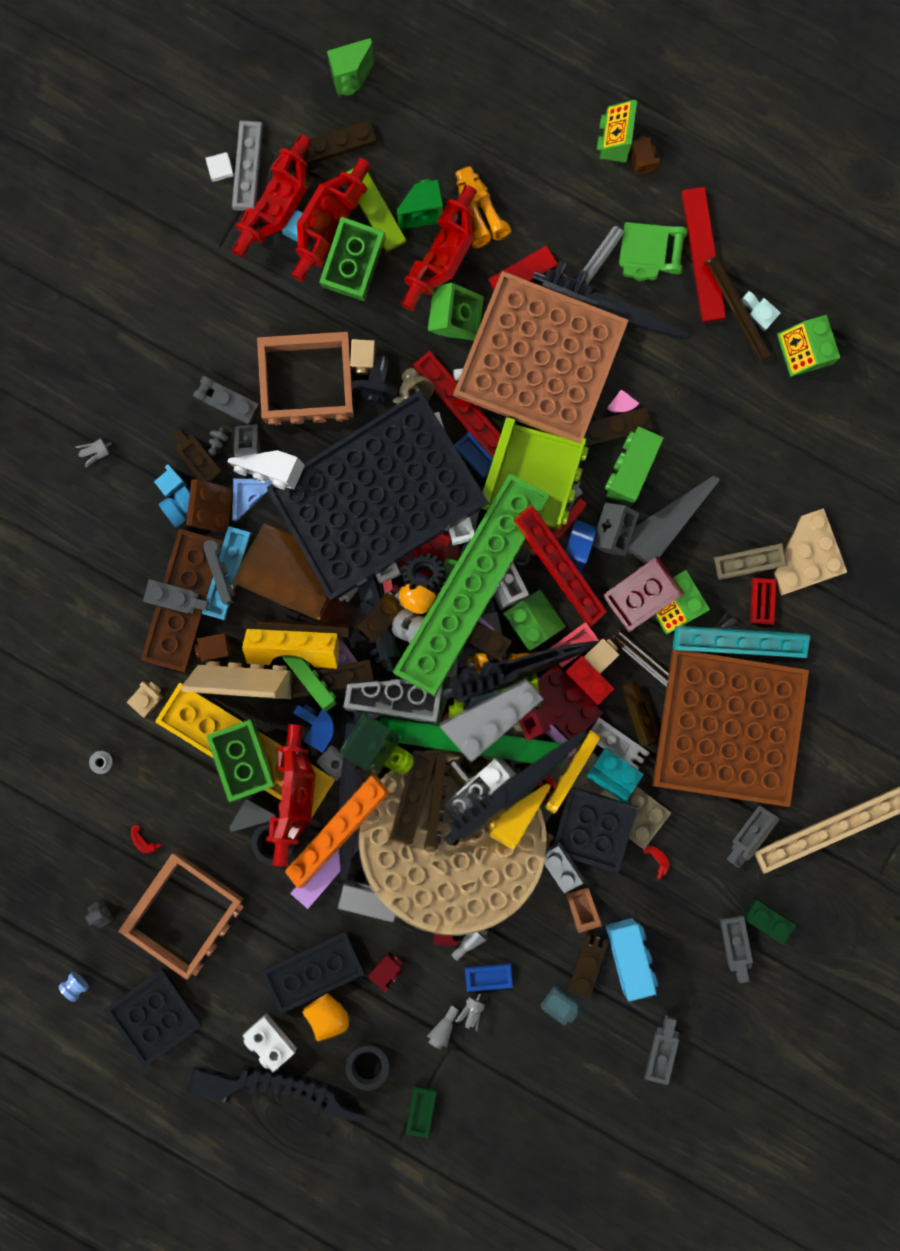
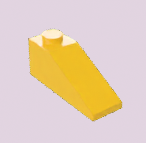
M548 784L544 785L492 821L489 828L493 830L489 836L514 850L551 786Z

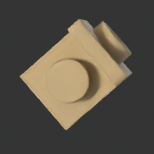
M142 682L140 684L141 687L127 701L143 718H146L164 698L160 694L161 689L153 682L149 684Z

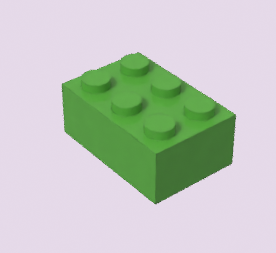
M341 217L319 282L321 286L365 302L386 240L385 232Z
M639 426L635 432H630L623 445V449H626V452H621L613 468L617 472L616 474H611L604 488L608 490L607 498L628 507L634 504L664 437Z
M248 720L206 735L229 802L277 785L255 720Z

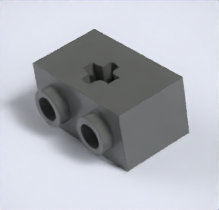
M605 503L592 546L605 553L625 556L639 513L625 505Z

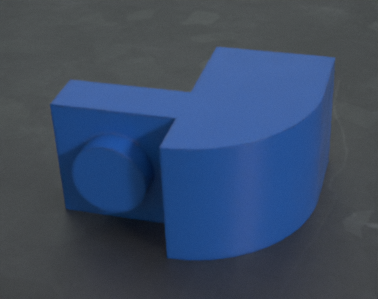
M575 520L565 552L580 574H582L597 527Z
M305 704L304 707L298 705L293 713L312 724L303 741L325 753L335 735V723L332 716L328 712H324L323 709L319 716L315 715L317 710Z

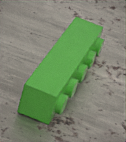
M292 655L281 656L324 712H327L337 704L334 700L336 699L335 695L326 690L327 685L323 680L321 682L318 680L319 675L315 670H310L309 667L311 665L307 660Z

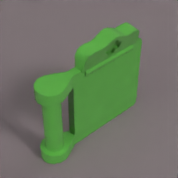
M626 222L624 224L619 261L620 267H624L623 275L634 278L637 281H644L646 279L656 280L659 271L681 274L683 266L680 263L683 240L687 236V228ZM668 235L675 236L671 264H665Z

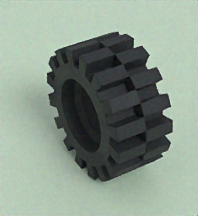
M419 553V558L413 555V561L408 559L406 561L407 566H403L404 572H402L405 585L410 584V590L423 586L431 592L438 594L440 592L439 588L442 589L444 582H446L443 563L441 560L439 561L437 556L432 558L431 553H427V557H424V553ZM421 570H431L433 572L432 578L427 581H418L416 574Z

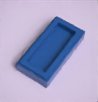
M468 432L454 446L461 458L468 462V466L483 481L489 474L493 458Z
M511 963L465 967L467 992L513 988Z

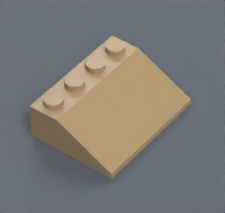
M206 661V665H198L182 685L181 691L291 699L293 672L287 671V666L273 665V670L264 669V665L250 664V668H242V663H228V667L220 666V662Z

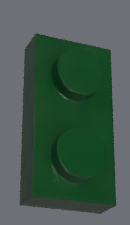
M756 899L744 916L747 922L785 945L796 927L794 923Z

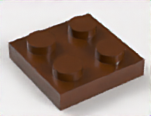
M198 479L192 480L186 525L226 533L230 520L233 488Z

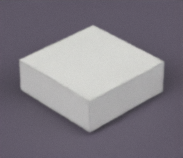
M227 152L206 158L212 182L234 176Z

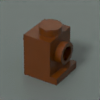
M637 137L632 141L630 147L635 175L657 171L660 160L656 158L655 145H651L650 137Z

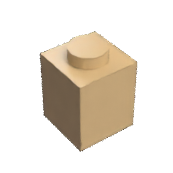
M352 339L350 368L356 375L366 376L369 375L371 368L374 369L376 348L374 340Z
M601 639L584 658L600 674L619 656L616 652L618 648L611 640L605 641Z

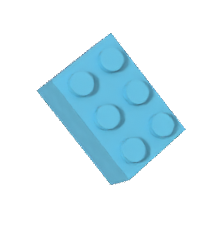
M633 918L607 924L606 929L620 984L627 1000L632 1001L656 995L654 987H658L655 973L652 972V969H649L648 964L652 963L649 950L646 949V946H643L642 941L646 940L643 926H640V923H636Z

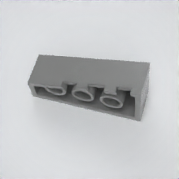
M400 679L348 684L344 708L348 711H363L367 714L438 724L442 700L441 691L443 690L444 682L435 697L406 680Z
M524 679L498 692V694L457 713V715L440 722V727L472 762L540 703L543 698L527 679Z

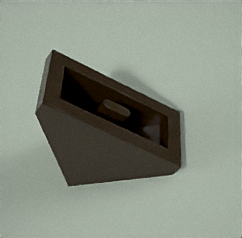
M481 755L477 756L472 762L466 756H463L451 763L449 774L463 788L488 764Z

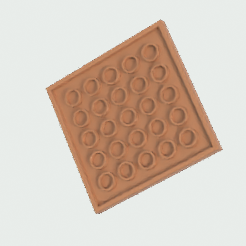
M502 271L453 396L544 432L581 444L628 320Z

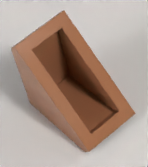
M589 888L566 894L574 923L579 933L601 926Z

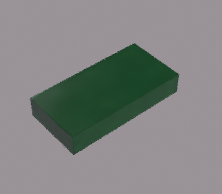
M414 1085L406 1134L429 1138L437 1089Z

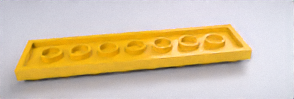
M179 683L155 722L214 758L206 735L242 723L243 721L196 692L181 691L183 684ZM259 732L277 784L265 789V791L282 800V779L285 771L276 770L279 753L277 747L283 746ZM311 764L316 774L312 819L336 779Z

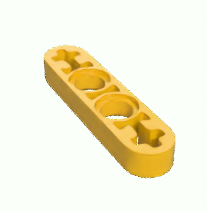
M592 730L589 731L546 802L545 809L554 814L558 810L601 737Z

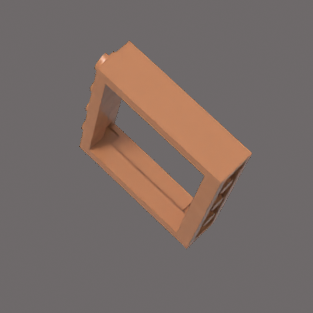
M348 332L257 337L261 415L264 423H268V425L275 424V426L281 425V422L290 421L291 424H302L304 420L323 423L327 419L336 418V421L348 420L349 417H354L351 390L350 339ZM342 347L345 406L269 411L266 352Z
M174 852L126 919L119 932L185 979H188L192 974L196 976L202 969V959L205 955L209 957L217 947L214 943L218 936L223 937L230 928V925L227 923L232 916L236 918L244 907L241 905L244 898L178 852ZM178 865H181L232 901V904L190 965L135 928Z

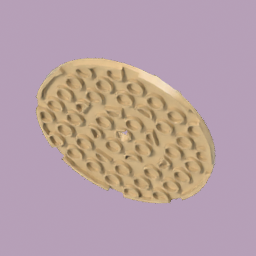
M442 749L424 751L436 756L437 754L446 755V762L450 763V765L453 761L465 756L462 752ZM481 755V757L487 762V764H490L494 759H496L494 757ZM434 767L412 847L389 841L408 772L398 774L391 770L380 781L390 794L360 825L359 849L362 866L368 882L381 902L391 912L408 924L425 931L443 935H463L493 927L507 919L523 905L535 888L545 862L547 835L540 807L514 850L489 836L493 830L489 828L490 824L465 843L460 840L456 846L448 845L444 837L453 831L448 823L454 821L444 804L462 789L449 774L448 777L444 776L443 785H447L446 799H441V808H445L444 820L439 822L438 831H442L441 845H436L434 852L425 851ZM530 791V792H529L526 796H524L522 799H524L525 797H527L528 795H530L532 792Z

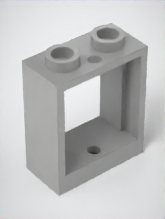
M347 880L344 884L338 909L394 922L396 915L381 902L371 885Z

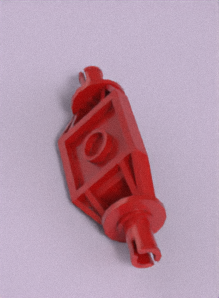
M299 134L291 150L280 149V156L271 167L274 176L268 183L265 192L256 203L255 208H247L241 222L235 225L241 235L231 251L237 256L244 258L252 242L262 244L265 237L284 229L307 190L305 170L308 165L302 157L312 143L306 136ZM291 165L295 167V176L289 173ZM262 223L266 224L257 231H255V229L258 228Z
M358 159L351 174L341 172L338 177L320 184L297 222L298 247H296L295 252L301 259L291 273L295 279L304 282L312 266L323 267V260L330 252L340 218H348L352 209L356 208L361 195L368 191L362 181L372 165L365 159ZM344 184L349 187L345 193L337 190ZM309 238L315 243L312 252L308 250Z
M464 185L457 201L451 199L446 201V207L437 220L441 230L435 237L430 251L426 254L423 261L414 262L409 276H406L404 279L405 283L410 286L405 298L401 302V305L406 309L413 311L421 294L431 296L433 288L452 279L474 239L472 226L474 213L468 208L477 194V190L474 187ZM458 216L462 218L461 226L456 224Z
M288 724L287 744L284 747H277L279 753L276 770L285 771L282 779V800L279 804L280 818L270 817L269 837L266 838V841H272L275 844L272 863L274 866H288L289 845H292V843L299 844V840L296 839L311 821L316 774L306 754H309V750L300 747L303 728L301 725Z

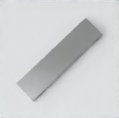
M240 121L233 210L246 211L247 208L254 209L256 205L263 131L262 122Z

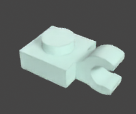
M750 291L741 299L744 306L751 311L749 315L753 322L763 331L780 314L765 298L759 303L755 295Z

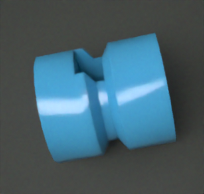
M185 485L174 492V498L168 497L159 503L164 514L176 528L186 521L190 491Z

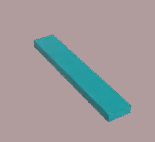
M675 626L672 648L684 651L807 658L810 635Z

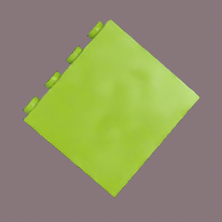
M506 417L483 490L489 505L483 509L488 511L510 473L550 494V499L540 516L548 528L560 531L561 525H566L570 511L566 510L568 502L573 503L575 497L574 482H579L582 474V469L579 468L581 460L585 461L589 448L585 447L586 439L583 438L580 444L563 437L515 425V419Z

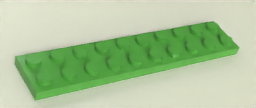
M509 473L393 671L395 675L435 697L526 540L513 519L529 505H533L540 515L550 499V494Z

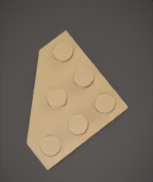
M824 508L800 517L797 527L784 551L787 566L776 568L773 575L777 579L776 583L780 594L784 595L847 573Z

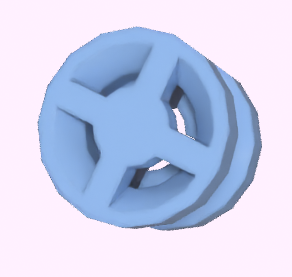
M72 972L69 975V979L59 985L61 993L72 1002L79 998L81 992H85L89 988L85 979L76 972Z

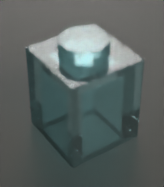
M553 986L541 1003V1008L564 1026L568 1021L571 1023L579 1012L577 1010V1002L555 986Z

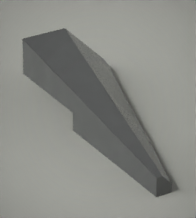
M712 476L635 526L627 552L635 555L645 564L656 556L660 557L720 479Z

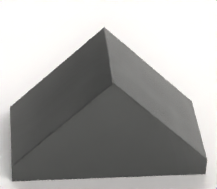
M258 424L235 426L234 456L240 457L261 453Z
M247 798L232 822L230 831L233 832L268 822L270 817L278 818V814L253 799Z

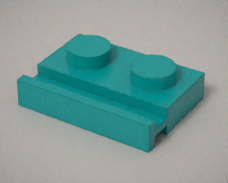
M607 748L602 750L591 770L586 775L590 780L623 802L628 800V797L643 776L640 771Z

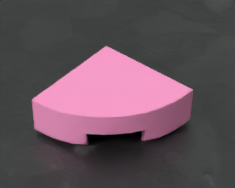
M621 390L607 409L614 413H625L634 410L639 403Z

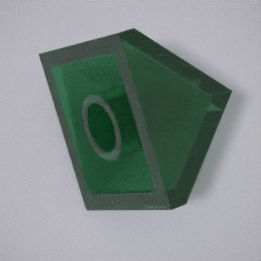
M363 713L338 754L369 773L378 776L402 736Z

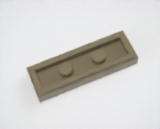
M782 543L714 557L718 580L787 566Z

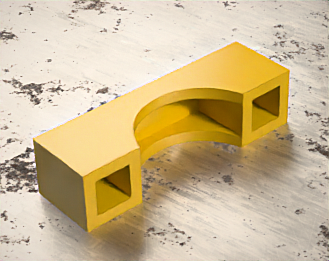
M247 629L242 646L247 664L270 665L271 661L278 656L292 655L307 660L315 668L337 669L341 652L337 633Z

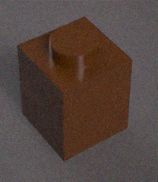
M223 633L197 638L198 644L195 645L197 658H201L202 662L232 657L227 634Z

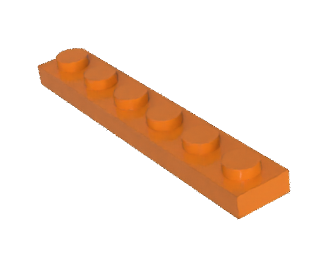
M376 775L369 777L285 870L297 889L306 886L390 794Z

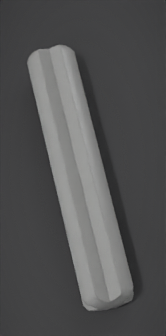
M618 226L612 228L583 269V271L588 272L584 284L588 285L623 236L624 231Z

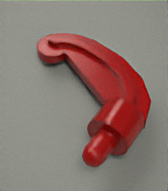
M139 825L132 827L131 838L139 851L152 853L161 848L162 845L160 843L147 844L138 833L140 830Z
M646 846L643 852L645 854L650 852L660 864L657 870L659 872L657 879L661 880L662 876L666 875L669 869L668 858L658 848Z

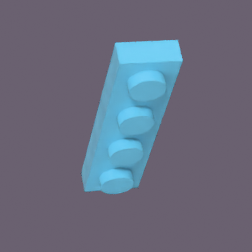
M228 526L219 559L220 562H225L228 574L225 575L227 582L232 583L235 590L251 533ZM212 578L206 601L209 602L207 612L202 611V614L225 620L230 604H222L214 578Z

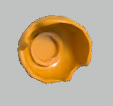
M410 584L402 586L399 591V598L403 607L416 614H423L429 611L437 598L433 592L423 586L410 590Z

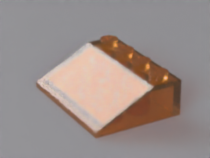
M264 523L243 559L233 583L320 621L329 598L293 535Z

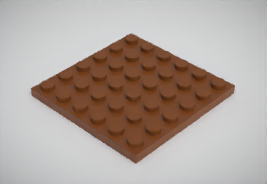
M672 649L652 786L790 807L809 670Z

